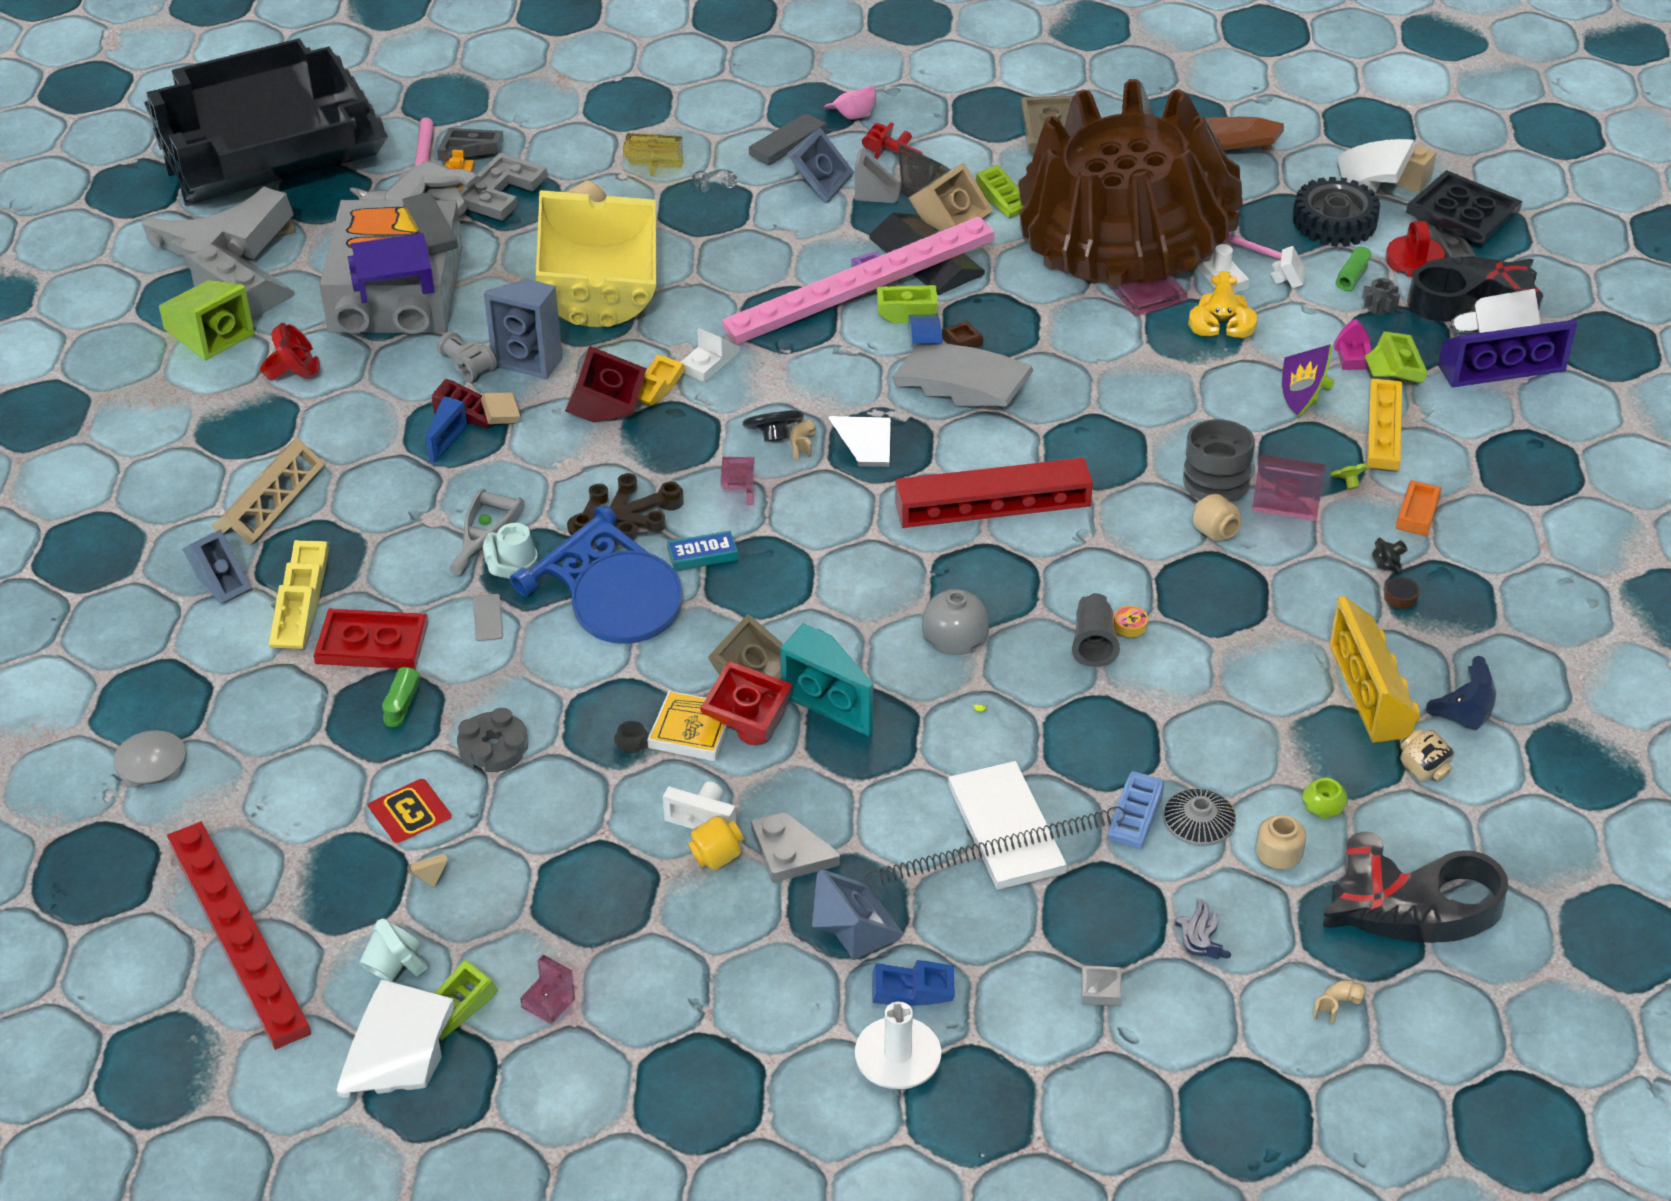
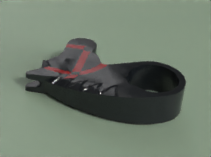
M1450 257L1427 262L1413 272L1407 304L1414 313L1423 318L1447 322L1452 319L1454 320V317L1470 312L1475 302L1480 298L1535 289L1538 310H1540L1543 293L1534 284L1537 272L1531 268L1534 259L1505 262L1489 258Z
M1373 832L1355 833L1347 842L1345 857L1346 874L1340 879L1338 884H1333L1332 904L1324 911L1326 918L1323 921V926L1331 928L1353 925L1379 936L1413 942H1450L1473 937L1493 927L1502 917L1508 889L1507 875L1496 860L1486 854L1470 850L1449 853L1412 873L1404 874L1391 859L1383 856L1384 844L1377 834ZM1470 879L1485 885L1493 893L1494 897L1481 904H1464L1454 899H1447L1440 892V888L1452 880Z

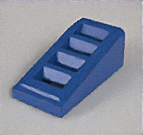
M444 397L441 400L426 435L429 461L435 463L467 427L464 402L449 397Z

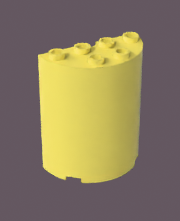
M540 190L536 281L556 286L559 317L575 325L611 327L635 317L649 304L656 288V200L606 196L604 201L594 202L590 199L589 194Z

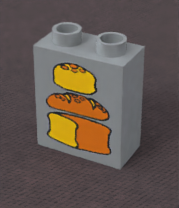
M402 200L340 201L320 281L328 333L417 334L447 332L463 248L457 200H435L458 242V248L429 255L435 293L422 294L419 275L365 283L367 303L361 302L360 291H353L347 257L353 255L351 243L418 233L403 207Z

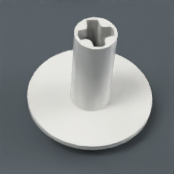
M894 1002L885 1009V1018L870 1024L859 1035L855 1045V1060L861 1073L876 1085L889 1089H908L922 1085L934 1075L941 1060V1046L937 1036L928 1026L913 1019V1011L908 1004Z

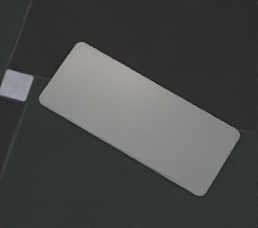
M500 595L474 596L476 640L503 638Z

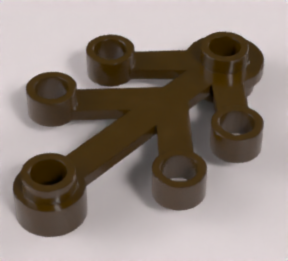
M631 473L620 475L618 477V491L609 507L617 517L616 522L619 524L616 528L633 541L637 536L636 526L647 528L652 532L662 531L666 527L665 514L663 512L651 511L647 515L636 513L658 505L668 511L681 508L684 504L683 489L678 483L673 481L665 482L657 493L627 503L631 494L638 488L637 477ZM598 483L590 486V500L583 513L572 516L567 522V530L571 536L595 517L593 513L595 508L608 501L609 495L606 485Z

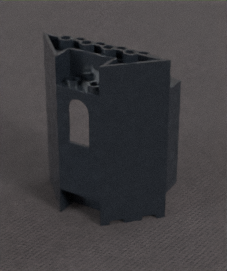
M300 38L173 69L174 85L146 92L148 101L144 102L146 110L153 121V131L159 149L163 151L169 177L176 175L180 183L184 206L378 154L388 138L381 118L375 117L372 104H369L363 90H360L349 70L343 67L340 56H336L330 46L311 51L310 47H305Z

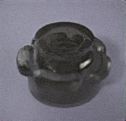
M626 721L617 728L614 743L616 746H620L624 752L635 753L647 746L648 732L640 722Z

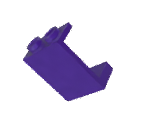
M424 233L351 243L353 255L347 257L354 292L360 291L362 303L368 302L365 283L419 275L422 294L435 293Z

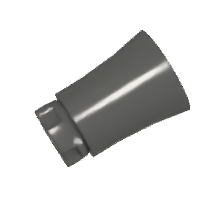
M1093 593L1090 596H1083L1078 603L1072 653L1077 661L1086 666L1101 667L1108 665L1117 658L1120 652V645L1114 627L1113 610L1107 602L1106 596Z

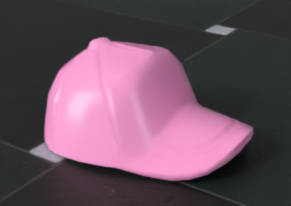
M871 85L857 91L844 93L833 103L825 104L824 109H837L849 120L868 117L876 105L875 86Z

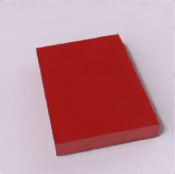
M328 608L313 655L315 664L393 669L407 667L416 670L429 623L428 615L421 613Z

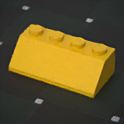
M1339 596L1337 598L1329 646L1372 743L1408 738L1414 733L1415 724L1420 720V711L1418 704L1411 700L1405 677H1401L1398 672L1394 653H1390L1386 646L1384 631L1378 629L1371 614L1347 597Z

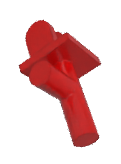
M891 122L888 126L875 123L862 139V145L875 152L874 158L876 159L881 156L886 148L916 162L920 161L923 152L907 145L912 139L910 132L904 131L897 140L891 138L894 123Z

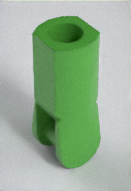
M1357 247L1354 249L1349 260H1347L1338 273L1335 283L1338 288L1344 291H1352L1368 268L1367 262L1372 254L1368 248Z
M399 668L389 693L383 701V722L388 727H398L404 722L409 706L420 684V673L415 669Z

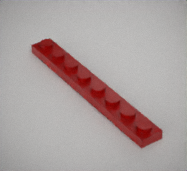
M202 821L167 834L169 845L274 1050L311 1035L310 1027Z

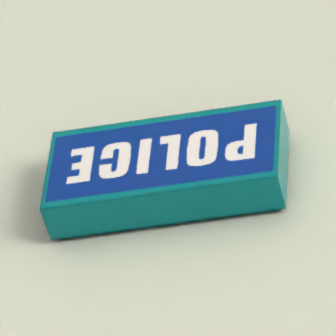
M731 530L667 541L668 553L675 571L738 560V551Z

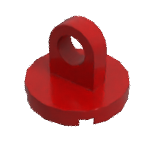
M1415 221L1409 224L1407 235L1397 237L1389 243L1385 258L1392 270L1397 273L1400 270L1407 272L1406 276L1412 277L1413 272L1418 267L1427 262L1445 258L1444 249L1436 241L1430 239L1427 223L1425 221Z
M280 323L273 328L271 335L276 351L262 363L260 372L268 380L276 379L289 369L304 379H310L320 370L319 358L317 355L314 358L312 357L310 351L313 348L305 335L293 325L288 324L286 326V323Z

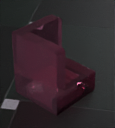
M722 457L721 486L723 489H746L747 505H753L754 457Z
M542 955L537 960L539 979L522 995L520 1001L521 1008L552 1025L575 1000L573 974L571 969Z

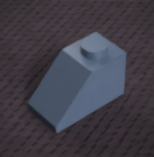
M221 529L182 549L197 578L220 603L251 589Z

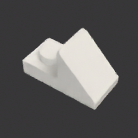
M698 328V347L684 358L681 363L684 364L686 370L684 374L705 383L741 352V348L721 337Z

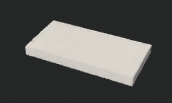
M1016 761L948 777V786L971 836L978 846L980 842L985 844L987 840L992 842L994 838L998 841L999 837L1005 839L1006 835L1011 837L1013 833L1018 835L1019 832H1022L1024 834L1025 830L1031 832L1032 828L1037 831L1038 827L1044 828L1047 825ZM1045 827L1047 842L1044 840L1043 831L1040 828L1038 834L1041 843L1037 840L1036 832L1032 830L1034 845L1031 843L1028 832L1025 834L1028 846L1025 845L1024 837L1020 833L1021 848L1018 846L1016 836L1013 835L1015 850L1012 849L1009 837H1006L1008 852L1002 839H1000L1002 853L999 852L997 842L993 841L995 855H993L990 843L987 842L989 857L986 855L983 844H980L982 859L997 890L1066 873L1067 864L1055 840L1051 839L1048 827Z

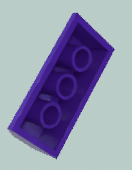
M1568 320L1457 336L1442 342L1438 366L1451 388L1564 372L1567 368L1577 322L1576 320Z

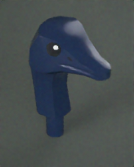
M1482 656L1474 657L1472 659V666H1468L1470 683L1441 698L1430 700L1426 706L1429 714L1445 717L1466 728L1475 730L1486 723L1495 706L1496 689L1488 664H1486V659Z

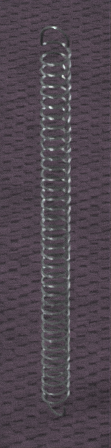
M1115 806L1109 808L1108 811L1102 810L1101 814L1099 812H1096L1095 815L1090 813L1088 817L1086 815H1083L1082 819L1080 817H1077L1076 820L1071 818L1069 822L1067 820H1064L1063 824L1061 822H1057L1056 825L1051 823L1050 827L1047 825H1045L1044 828L1038 827L1037 831L1034 828H1032L1031 832L1025 830L1024 834L1022 832H1019L1018 835L1013 833L1011 837L1006 835L1005 839L999 837L998 841L994 838L992 842H990L989 840H987L985 844L983 842H980L979 846L977 844H973L972 848L969 845H967L966 849L960 847L959 851L957 849H954L953 852L948 850L946 852V855L943 852H941L939 856L937 854H934L933 858L928 855L926 860L925 858L921 857L920 862L917 859H914L913 863L911 861H908L906 865L903 862H901L900 867L897 864H895L893 868L891 866H888L887 871L884 868H881L880 872L877 869L868 871L864 874L863 881L867 886H876V884H867L865 881V876L868 873L877 871L880 876L881 883L884 884L882 879L883 869L887 875L888 882L890 883V878L888 875L889 868H891L894 875L895 881H897V877L895 874V866L898 867L901 878L903 879L902 864L905 866L907 870L908 877H910V873L908 870L909 862L913 867L914 874L917 875L915 869V861L918 862L920 866V871L923 874V869L921 866L922 859L926 863L927 871L930 872V868L928 865V857H930V859L933 862L934 870H937L934 862L935 856L938 857L940 867L943 869L941 854L945 856L947 866L949 867L950 864L947 857L948 852H950V854L952 855L954 865H956V860L954 858L955 850L959 855L961 863H963L961 857V849L964 850L966 854V859L969 862L967 847L971 849L973 859L976 860V856L974 853V845H976V847L978 848L979 856L981 859L982 853L980 850V844H983V846L985 847L987 857H989V853L987 850V842L990 843L993 855H995V849L993 847L994 840L998 844V849L1000 853H1002L1000 839L1004 841L1005 849L1008 852L1006 837H1009V839L1011 840L1012 849L1015 850V846L1013 843V835L1016 836L1019 848H1021V842L1019 840L1020 833L1024 837V843L1026 846H1028V842L1025 837L1026 832L1030 834L1031 843L1034 845L1032 830L1036 832L1037 840L1039 843H1041V839L1038 834L1039 828L1043 831L1044 840L1047 842L1045 827H1048L1050 831V837L1053 840L1054 836L1051 831V826L1054 825L1056 828L1057 837L1060 838L1058 823H1060L1062 826L1064 836H1067L1064 827V822L1068 823L1070 834L1073 835V830L1070 825L1071 820L1075 822L1077 833H1079V827L1077 824L1078 818L1082 822L1083 831H1086V827L1083 822L1084 817L1088 819L1089 828L1092 830L1090 815L1094 817L1095 826L1098 828L1099 825L1096 819L1097 813L1101 816V823L1103 826H1105V821L1102 816L1103 812L1107 814L1108 823L1111 825L1109 810L1119 808L1123 811V818L1119 821H1116V823L1124 820L1125 811L1123 808Z

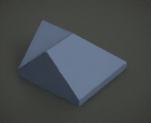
M821 128L815 130L786 154L824 202L828 201L854 172Z
M823 869L818 872L812 920L813 928L835 934L853 960L901 939L904 933L869 886Z

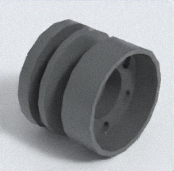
M1224 419L1206 420L1190 428L1186 441L1185 453L1187 458L1184 463L1185 471L1183 474L1185 488L1192 495L1200 499L1216 493L1229 501H1233L1248 492L1251 481V462L1255 446L1253 433L1246 426Z

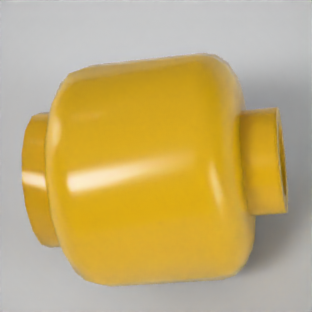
M714 816L691 831L692 841L687 844L701 868L707 866L709 869L716 871L741 855L739 842L744 840V837L734 820L727 824L721 816Z

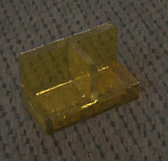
M627 133L623 145V158H628L630 164L649 165L650 176H655L657 165L682 166V136Z

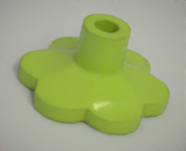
M1367 463L1348 466L1333 471L1330 475L1332 478L1345 479L1347 489H1354L1360 487L1358 475L1368 470L1369 466Z

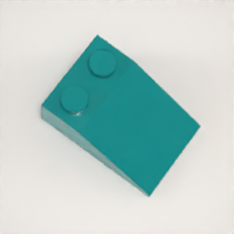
M802 623L780 647L781 680L792 684L789 700L870 736L873 733V683L833 636Z

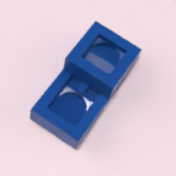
M938 314L908 315L910 342L912 344L942 343V330Z
M917 960L914 968L911 969L876 963L872 972V1003L890 1005L894 1002H904L909 1006L930 1005L953 1001L955 997L954 965Z

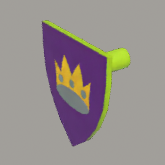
M1331 344L1291 355L1284 359L1282 372L1284 398L1289 408L1299 417L1310 404L1317 403L1321 387L1330 390L1334 385V380L1326 376L1331 359Z

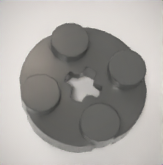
M497 708L493 712H486L470 719H465L458 726L457 746L459 756L467 766L473 769L474 765L484 767L485 772L507 770L518 764L522 759V753L525 749H528V734L524 723L519 718L513 716L512 712L507 708ZM498 739V743L492 745L488 740Z

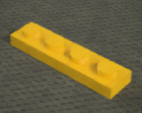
M1371 378L1367 465L1369 468L1399 471L1401 462L1402 381Z

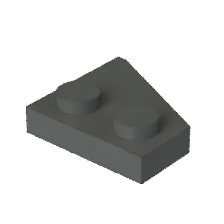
M449 128L437 149L438 160H449L452 158V150H463L464 157L498 153L504 141L503 131Z

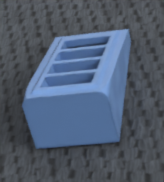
M1134 771L1130 772L1117 805L1124 809L1125 818L1123 821L1116 823V821L1123 818V811L1116 808L1107 833L1108 840L1142 849L1163 799L1164 781L1162 779ZM1123 824L1139 829V832L1120 826Z

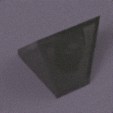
M898 143L901 194L910 197L951 170L943 164Z

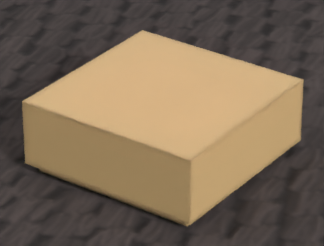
M513 392L483 393L481 402L488 424L518 423L520 414Z

